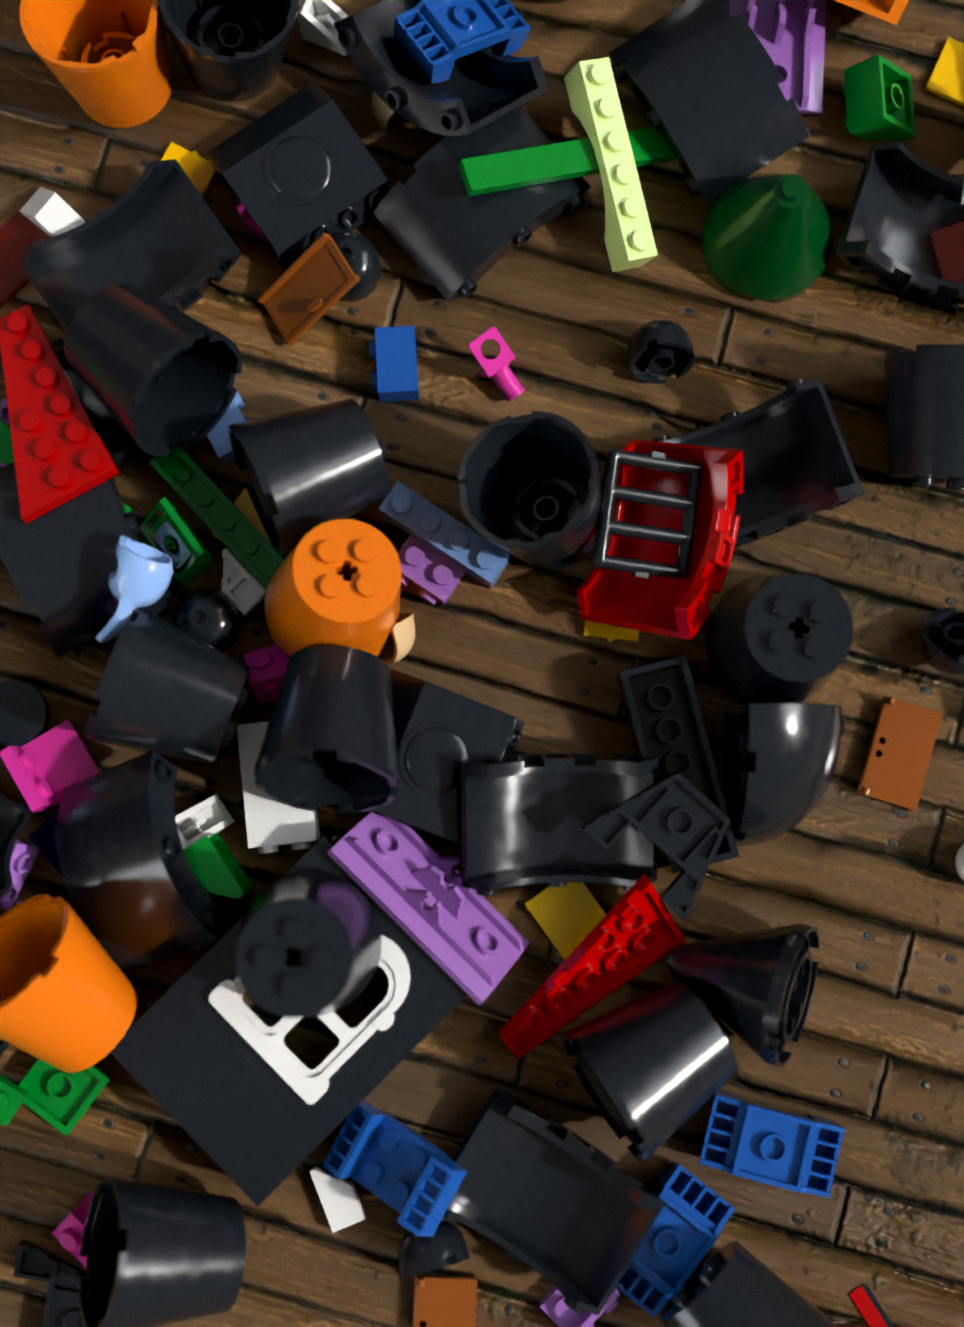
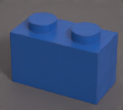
M415 326L376 327L375 339H369L370 359H376L377 371H371L372 392L378 391L380 402L419 400Z

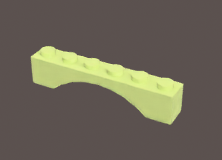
M606 57L579 61L564 77L571 109L587 132L598 162L605 202L604 241L612 272L642 267L658 256L610 59Z

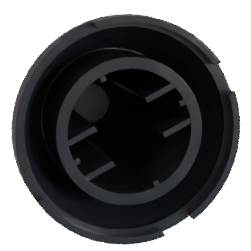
M798 923L679 945L677 950L673 949L668 959V969H671L672 977L676 981L682 982L696 996L701 997L709 1011L765 1063L783 1067L792 1055V1053L783 1050L790 1040L794 1042L799 1041L811 1004L818 962L812 961L810 947L819 949V932L816 927Z

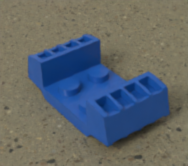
M421 0L414 8L395 16L394 36L417 63L421 71L424 72L431 84L448 80L455 60L489 46H493L501 57L518 51L525 42L531 27L529 24L527 25L522 15L515 10L513 4L508 0Z
M718 1090L715 1093L699 1164L787 1190L829 1198L845 1128L833 1120L809 1114L808 1118L746 1102L737 1094Z
M365 1100L348 1115L322 1164L336 1178L354 1179L399 1212L400 1216L397 1222L417 1236L429 1237L434 1236L455 1193L467 1174L465 1169L451 1160L442 1150L393 1116L382 1112Z
M674 1161L658 1178L661 1188L656 1194L666 1203L616 1285L620 1291L653 1318L668 1300L674 1297L718 1239L722 1228L735 1210L732 1205L682 1165Z

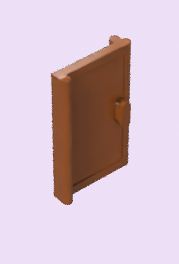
M322 233L257 298V301L265 306L285 341L291 346L361 278L354 274L330 234Z
M883 696L856 793L904 807L908 811H916L943 713L896 700L893 697Z
M472 1274L471 1277L416 1275L412 1327H475L477 1275Z

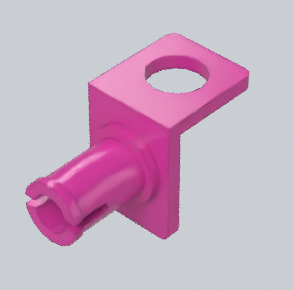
M490 327L468 344L469 350L483 369L478 373L479 377L493 378L506 397L507 402L515 399L525 391L509 368L510 362L516 357L496 327ZM488 339L494 340L499 346L498 355L490 360L486 359L481 353V345Z

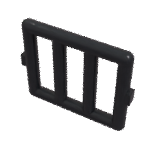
M618 449L609 450L605 463L601 505L592 559L593 565L601 569L630 572L633 577L648 578L649 575L680 580L686 579L690 570L703 466L696 462L666 458L665 453L650 451L648 454ZM619 465L688 475L686 496L617 485ZM615 499L684 510L681 531L614 521L612 517ZM610 534L679 544L677 563L673 565L607 555Z

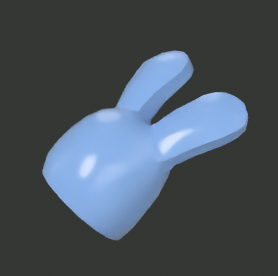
M120 536L116 546L118 570L117 572L110 573L108 582L109 589L113 596L118 599L119 605L114 616L96 636L95 639L99 643L114 639L123 629L126 621L132 620L133 617L131 616L134 609L152 605L164 595L173 574L172 559L167 554L149 545L132 540L127 536Z

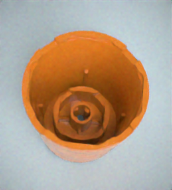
M21 0L20 23L28 43L84 112L94 121L113 128L134 127L152 119L166 105L172 91V73L163 18L158 0Z
M331 520L310 530L276 569L266 591L264 602L265 620L271 637L279 649H282L291 657L297 651L308 647L339 645L360 649L377 657L380 656L393 639L391 633L393 625L399 622L401 564L394 546L378 529L358 520ZM339 574L347 575V577H350V581L343 580V575Z
M49 894L36 895L20 902L0 916V1039L66 1073L83 1071L95 1065L116 1047L129 1029L137 1009V991L63 898L60 896L52 898Z

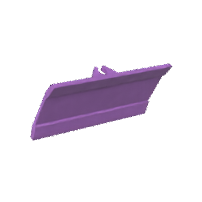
M729 0V13L733 17L738 14L743 17L779 71L782 79L777 84L786 101L793 98L801 114L821 116L826 0Z
M372 810L327 853L478 1005H481L492 993L530 943L482 895L476 894V889L462 887V874L455 869V865L462 861L460 857L442 856L410 824Z

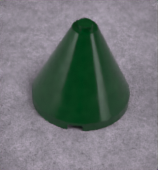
M751 174L713 200L702 226V253L712 276L727 291L751 302L754 299L772 300V303H777L800 295L819 278L829 261L833 248V226L826 206L807 182L795 174Z

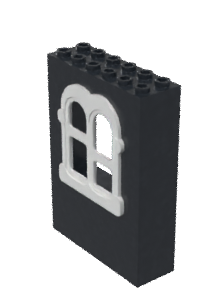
M331 834L323 836L285 875L299 871L332 873L351 882L367 897L376 912L381 928V956L378 966L388 976L389 988L383 1001L357 1027H349L335 1012L318 1016L338 1037L339 1045L315 1069L306 1067L284 1043V1036L303 1017H283L276 1025L267 1026L243 1001L242 997L245 990L241 985L236 969V947L243 916L125 1033L121 1041L110 1052L257 1206L303 1162L467 995L327 854L343 838L339 834L334 837ZM290 946L292 951L291 960L295 963L298 960L302 964L305 963L302 960L303 953L298 948L294 950Z

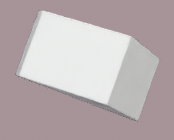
M303 0L297 13L302 39L341 55H348L346 49L339 42L338 32L334 25L335 22L348 17V15L331 0Z
M40 187L20 210L21 214L50 237L65 233L86 222L56 192Z
M217 794L175 816L183 849H186L206 835L221 832L235 822Z

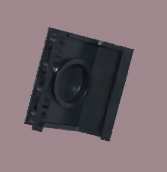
M314 82L205 153L224 185L229 184L257 224L284 270L322 233L333 236L343 232H351L375 216L374 210L390 191L386 183L388 179L335 101Z
M390 669L399 786L397 797L388 805L374 811L461 844V762L490 757H498L499 760L510 761L516 744L521 739L525 723L518 720L515 716L458 693Z

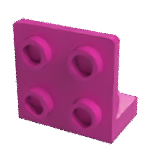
M70 720L62 722L22 747L10 745L0 751V757L31 812H45L60 803L64 788L101 772L73 722Z

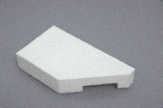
M225 548L222 551L223 578L221 592L225 593L235 603L238 610L247 616L265 599L267 590L229 548Z
M316 1166L310 1169L309 1172L332 1233L365 1220L366 1214L353 1182L346 1179H338Z

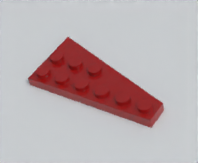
M26 304L0 318V346L21 519L28 524L116 476L120 472L31 307Z
M645 874L498 1032L517 1059L686 941Z

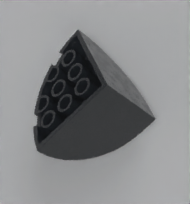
M810 703L747 704L724 712L727 811L731 819L730 823L737 846L753 845L774 839L798 825L817 806L831 782L837 765L841 736L844 735L845 729L842 706Z

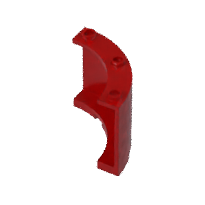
M632 439L620 450L648 454L650 451L665 453L666 458L696 462L703 466L689 575L684 580L649 575L648 578L631 576L632 573L594 567L589 577L577 590V603L580 607L581 620L691 640L711 612L707 604L713 593H720L732 559L740 522V515H734L736 494H743V450ZM619 465L617 485L686 496L688 475ZM616 499L612 520L681 531L684 510ZM610 534L607 555L676 565L679 544Z

